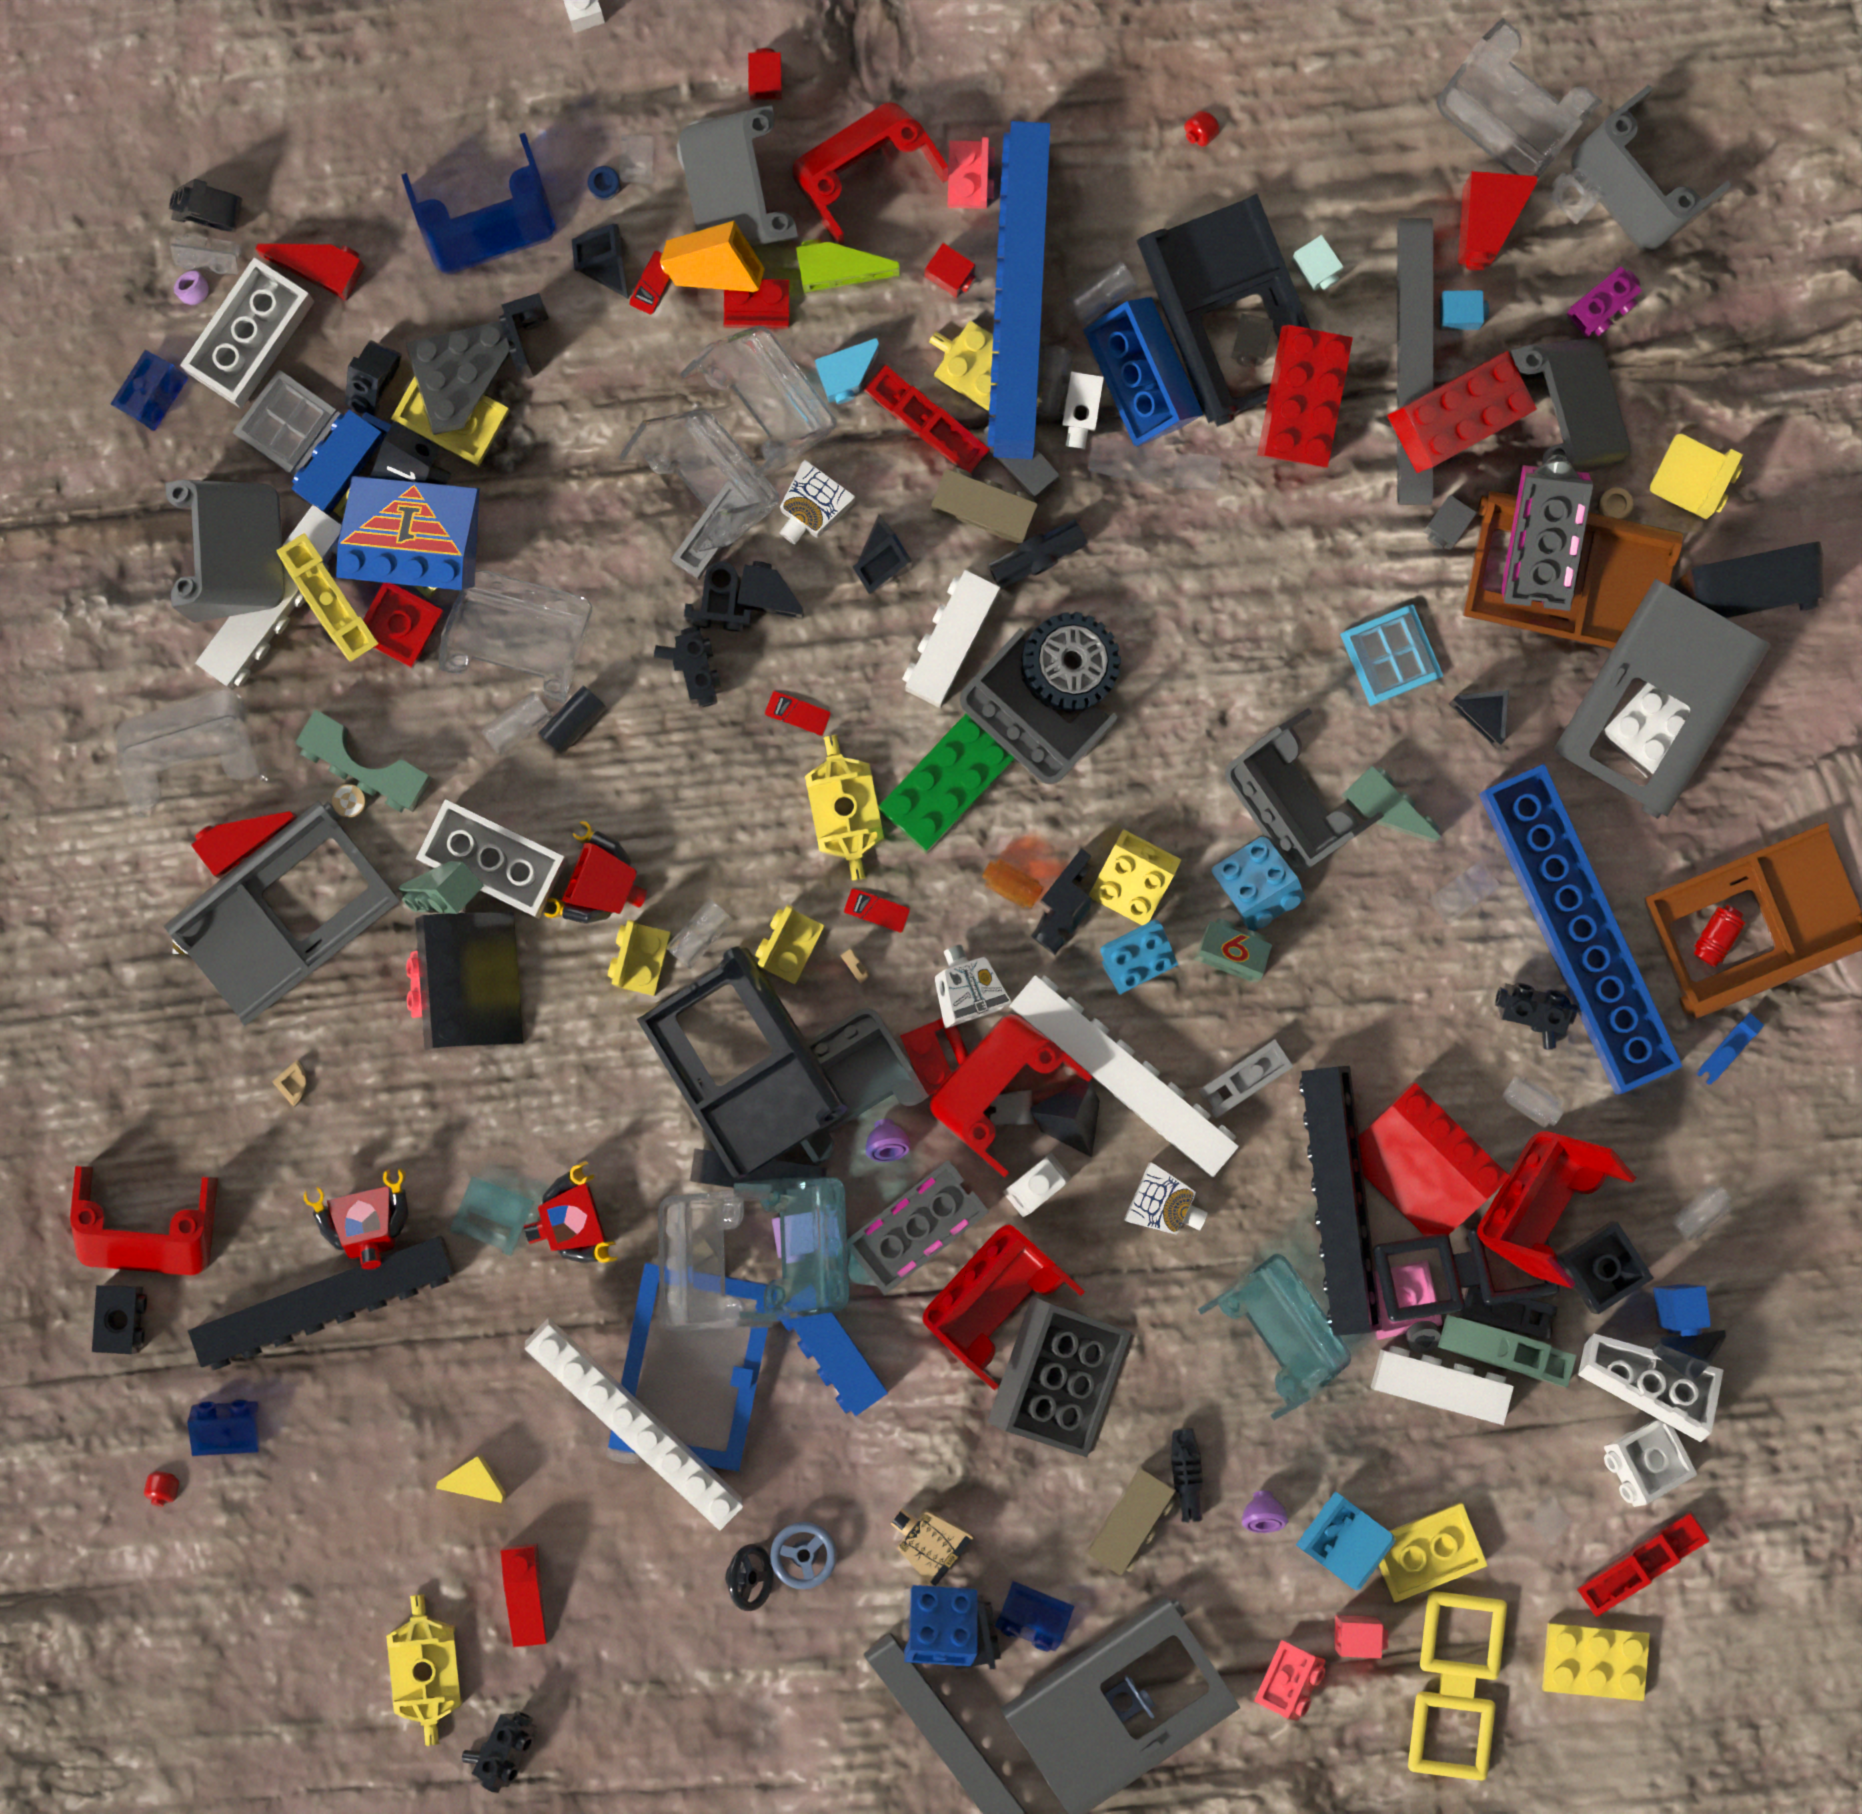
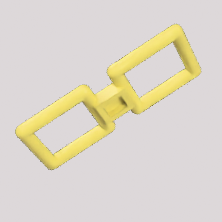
M1431 1591L1428 1594L1420 1667L1423 1671L1441 1673L1439 1693L1421 1691L1416 1695L1408 1768L1412 1772L1480 1781L1488 1777L1496 1705L1492 1700L1474 1698L1476 1678L1495 1680L1500 1674L1507 1614V1603L1504 1600ZM1440 1605L1493 1612L1487 1665L1434 1659ZM1428 1706L1481 1712L1475 1766L1422 1759Z

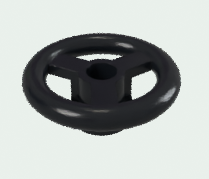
M748 1544L741 1547L733 1556L725 1574L726 1584L733 1603L743 1611H755L766 1602L771 1593L774 1573L770 1556L763 1547L757 1544ZM749 1554H755L760 1559L763 1571H757L756 1568H752L748 1557ZM758 1582H763L758 1596L754 1600L748 1601L752 1588Z

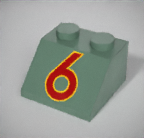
M1217 918L1216 923L1209 921L1194 960L1254 983L1260 981L1272 944L1265 942L1267 936L1252 930H1248L1247 935L1234 930L1236 927L1234 923Z

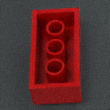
M1294 325L1282 326L1257 456L1328 468L1353 337Z
M1506 351L1387 414L1416 473L1440 464L1536 411L1537 408L1509 352Z

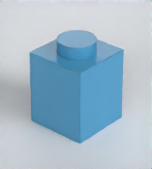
M1483 290L1443 291L1439 298L1440 330H1479L1484 320H1488L1489 302L1488 300H1483Z

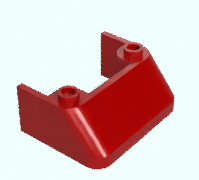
M888 102L882 104L800 156L793 164L794 181L835 244L845 246L844 233L827 209L841 195L842 186L837 174L886 143L892 141L895 147L903 152H913L920 148L941 182L945 183L948 181L949 166L922 125L897 103Z
M1007 1014L999 1019L931 1098L930 1109L932 1114L998 1173L1006 1177L1009 1172L985 1151L995 1138V1126L983 1114L987 1107L1026 1063L1037 1072L1050 1073L1063 1062L1076 1075L1088 1082L1092 1076L1026 1019L1017 1014Z
M1542 1131L1533 1135L1527 1142L1509 1173L1510 1177L1501 1186L1478 1225L1477 1235L1488 1248L1528 1274L1573 1288L1575 1282L1557 1263V1255L1553 1249L1544 1245L1574 1192L1585 1195L1594 1193L1603 1185L1607 1176L1634 1183L1637 1177L1613 1149L1549 1131Z
M75 1166L70 1222L76 1256L83 1265L179 1275H198L207 1269L211 1256L218 1177H202L199 1210L185 1209L177 1212L170 1222L169 1235L104 1229V1210L98 1203L90 1201L93 1167Z
M1005 1225L999 1228L926 1307L922 1320L924 1325L955 1356L995 1391L999 1385L983 1371L993 1360L996 1351L995 1345L989 1339V1336L1032 1289L1039 1295L1045 1296L1055 1292L1065 1282L1080 1296L1085 1291L1017 1228L1012 1225Z

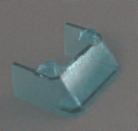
M810 1177L734 1183V1190L759 1191L761 1206L767 1212H780L782 1278L774 1279L767 1284L764 1291V1308L740 1311V1318L781 1321L838 1312L844 1309L849 1299L845 1189L842 1182L835 1177Z
M1273 1254L1220 1290L1197 1309L1202 1315L1219 1304L1221 1311L1230 1318L1238 1319L1246 1315L1282 1368L1275 1376V1387L1285 1402L1270 1415L1273 1420L1311 1400L1351 1362V1354L1341 1336H1333V1331L1328 1325L1327 1316L1290 1262L1280 1254Z

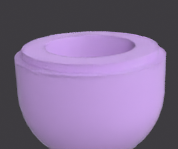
M195 270L181 275L174 285V293L182 302L189 305L201 303L208 295L209 288L206 279L200 272ZM194 280V283L184 290L185 283Z

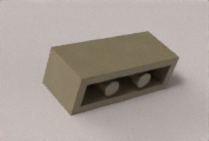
M954 467L953 471L945 468L931 504V511L1017 544L1024 542L1037 509V503L1032 502V496L1021 491H1015L1014 494L1001 490L1003 487L1001 484L989 479H984L983 483L971 478L972 474L957 467Z
M1139 1467L1087 1548V1554L1120 1576H1122L1125 1570L1131 1572L1140 1558V1555L1136 1553L1143 1541L1149 1544L1158 1530V1527L1154 1525L1161 1513L1166 1516L1176 1501V1498L1172 1496L1175 1492L1174 1488Z

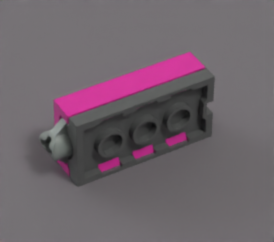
M1560 454L1553 455L1540 467L1523 465L1501 587L1504 603L1531 606L1532 600L1542 601L1544 608L1570 611L1593 483L1589 473L1576 472L1570 462Z
M949 1160L940 1165L844 1242L851 1252L848 1268L851 1280L858 1284L878 1286L883 1294L886 1295L989 1213V1210L974 1191L967 1195L960 1184L965 1180Z

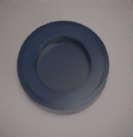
M599 166L593 169L588 176L589 191L596 199L602 201L611 200L619 193L621 182L618 173L613 168Z

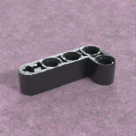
M694 1148L690 1181L823 1201L827 1168L772 1160L750 1175L741 1179H734L716 1151Z

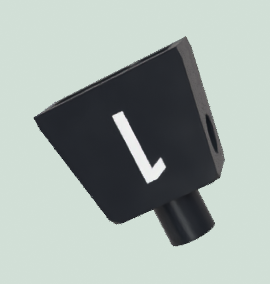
M394 421L383 440L370 477L447 485L452 473L434 465L440 451L438 446L399 422Z

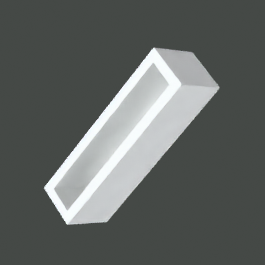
M967 570L963 572L961 577L955 575L947 591L952 596L947 606L942 604L939 606L932 622L937 624L932 635L927 633L924 635L917 650L922 654L917 664L910 663L902 679L907 682L905 686L906 691L941 708L1000 593V587Z
M1390 1346L1389 1352L1380 1350L1371 1384L1372 1389L1504 1425L1514 1388L1512 1385L1505 1384L1507 1377L1487 1372L1486 1378L1473 1375L1474 1368L1455 1363L1454 1369L1441 1366L1442 1359L1424 1354L1421 1360L1410 1358L1409 1350Z

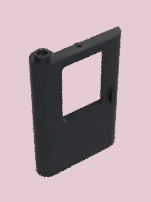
M1258 193L1242 201L1168 230L1166 228L1156 230L1136 240L1209 424L1215 422L1216 427L1234 421V414L1267 402L1270 386L1237 399L1230 395L1203 327L1202 315L1249 296L1258 295L1262 299L1278 343L1281 328L1284 325L1311 329Z
M736 946L730 948L723 954V960L719 968L637 1018L647 1038L734 1179H741L755 1172L836 1121L847 1110L846 1103L750 950L746 947L740 948ZM732 985L769 1043L772 1053L769 1057L726 1084L718 1086L711 1078L678 1024L677 1017L680 1013L723 986Z

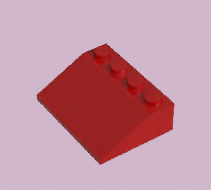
M1416 1082L1410 1083L1359 1134L1364 1177L1424 1236L1441 1233L1450 1235L1510 1177Z

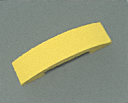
M305 532L276 550L310 608L349 662L378 645L362 618L357 616L323 565L322 558Z

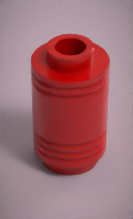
M1726 905L1724 909L1717 907L1702 931L1701 936H1699V939L1693 946L1695 948L1693 955L1713 967H1716L1718 963H1723L1726 955H1728V952L1746 925V922L1742 920L1744 914L1730 905Z

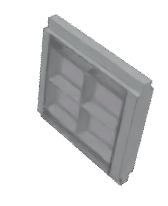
M278 369L234 429L233 434L289 474L295 476L298 470L303 466L305 467L311 460L312 452L317 444L325 440L330 434L333 422L341 413Z

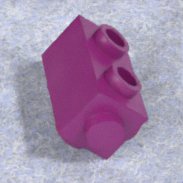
M1620 266L1571 306L1566 315L1586 339L1594 332L1599 337L1614 324L1610 320L1619 312L1623 316L1626 315L1638 304L1636 298L1642 292V289L1639 287L1640 281L1630 270L1625 271Z

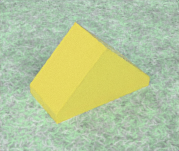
M482 1454L438 1481L436 1489L502 1503L506 1497V1492Z

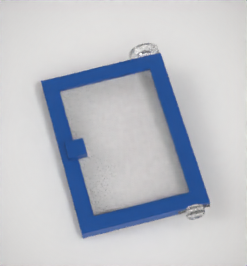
M653 1256L652 1262L645 1261L620 1384L708 1466L739 1471L777 1287L771 1284L672 1266V1259ZM612 1430L610 1431L606 1457L621 1463H639L640 1456Z

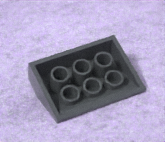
M1031 1297L987 1423L1006 1432L1087 1458L1131 1332Z

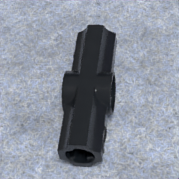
M1073 519L1045 535L1040 533L1021 543L1015 551L988 564V568L1000 590H1003L1030 575L1036 576L1055 566L1058 560L1082 549L1088 542L1080 525Z

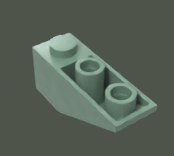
M1372 765L1341 795L1363 820H1368L1381 811L1384 817L1375 824L1432 843L1441 838L1437 833L1439 830L1438 825L1428 815L1422 817L1414 809L1416 806L1415 801L1406 792L1402 791L1399 793L1391 785L1393 782L1391 776L1381 767L1376 770Z
M449 861L401 884L397 889L404 895L402 898L403 902L414 912L457 914L484 885L463 861Z

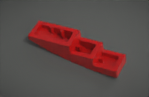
M883 365L864 388V391L882 407L960 469L971 473L990 450L942 407H937L916 387L910 386L887 365Z
M1689 1511L1579 1586L1577 1590L1595 1617H1598L1651 1584L1654 1578L1679 1564L1682 1558L1710 1542V1538L1692 1511Z

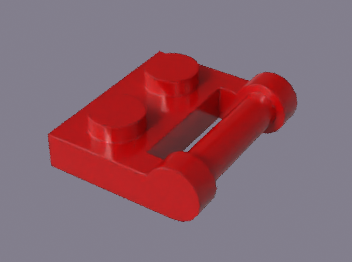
M943 1018L900 1035L915 1073L928 1096L936 1093L952 1074L935 1032L944 1029L959 1065L969 1055L957 1025L945 1029Z

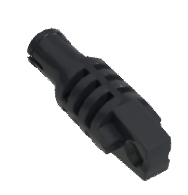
M1194 1428L1174 1429L1172 1432L1171 1463L1174 1489L1177 1493H1180L1181 1521L1184 1523H1189L1190 1520L1192 1522L1202 1521L1199 1491L1202 1490L1204 1484L1201 1454Z

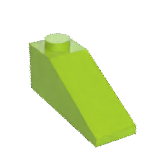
M812 239L803 242L801 247H796L804 293L900 276L899 262L835 243H821L820 239Z

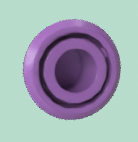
M892 1119L878 1120L874 1124L875 1129L869 1134L865 1146L867 1157L877 1162H891L901 1159L912 1147L906 1132L894 1125Z
M1266 1490L1257 1491L1253 1494V1500L1247 1504L1242 1515V1526L1255 1533L1276 1532L1288 1524L1285 1508L1279 1501L1273 1498L1271 1491Z

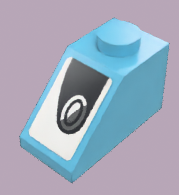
M877 338L815 360L816 369L829 403L834 401L837 404L849 402L855 398L854 394L860 392L879 353Z

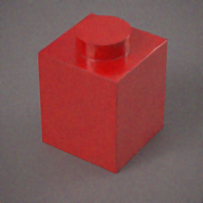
M759 48L755 52H748V92L750 100H782L781 52H775L771 48Z
M945 243L941 244L924 269L927 279L956 298L961 291L967 293L977 278L974 275L975 264Z

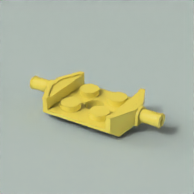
M832 735L833 746H831L830 737H824L828 755L826 757L827 761L805 776L819 851L846 858L849 861L851 880L856 881L858 880L856 870H858L860 880L866 878L861 860L863 858L862 855L884 840L870 764L844 758L840 754L838 735ZM849 798L854 803L852 813L847 816L839 815L835 811L837 800Z
M419 1594L418 1596H410L413 1616L410 1617L409 1622L387 1635L394 1713L424 1725L425 1746H430L431 1744H440L437 1729L438 1719L463 1704V1700L460 1698L454 1638L455 1626L428 1618V1615L425 1614V1594ZM426 1662L431 1666L432 1676L430 1679L420 1680L415 1676L414 1667L417 1663Z

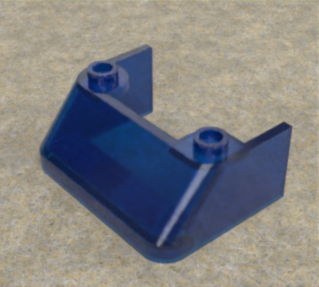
M526 133L519 134L529 165L514 171L509 179V188L513 198L452 219L446 206L441 201L428 199L419 202L414 185L408 174H401L427 250L435 268L439 272L454 274L548 242L555 236L557 222Z

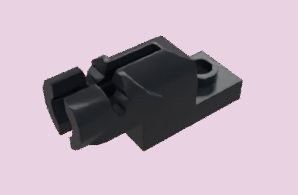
M1082 848L1040 900V903L1048 908L1049 912L1046 913L1044 911L1039 924L1031 934L1035 941L1054 955L1057 954L1065 943V940L1059 935L1057 930H1065L1066 933L1073 934L1090 913L1092 898L1072 883L1074 879L1081 882L1092 868L1088 864L1092 856Z

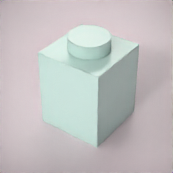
M1322 235L1294 252L1292 262L1312 292L1320 287L1325 291L1340 280L1338 276L1343 266Z

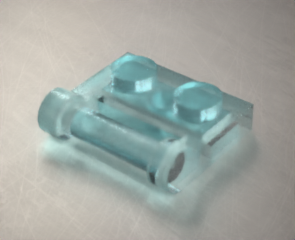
M472 1176L459 1210L452 1222L450 1232L457 1235L463 1233L500 1248L503 1254L512 1256L535 1201ZM473 1212L512 1228L509 1236H503L466 1221L469 1213Z

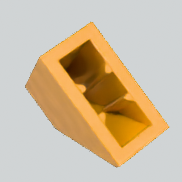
M735 221L666 240L660 259L663 271L670 276L676 286L754 292L759 290L765 270Z

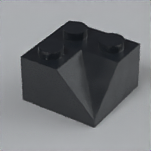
M1610 1221L1557 1255V1261L1575 1282V1289L1593 1314H1600L1654 1279L1618 1222Z

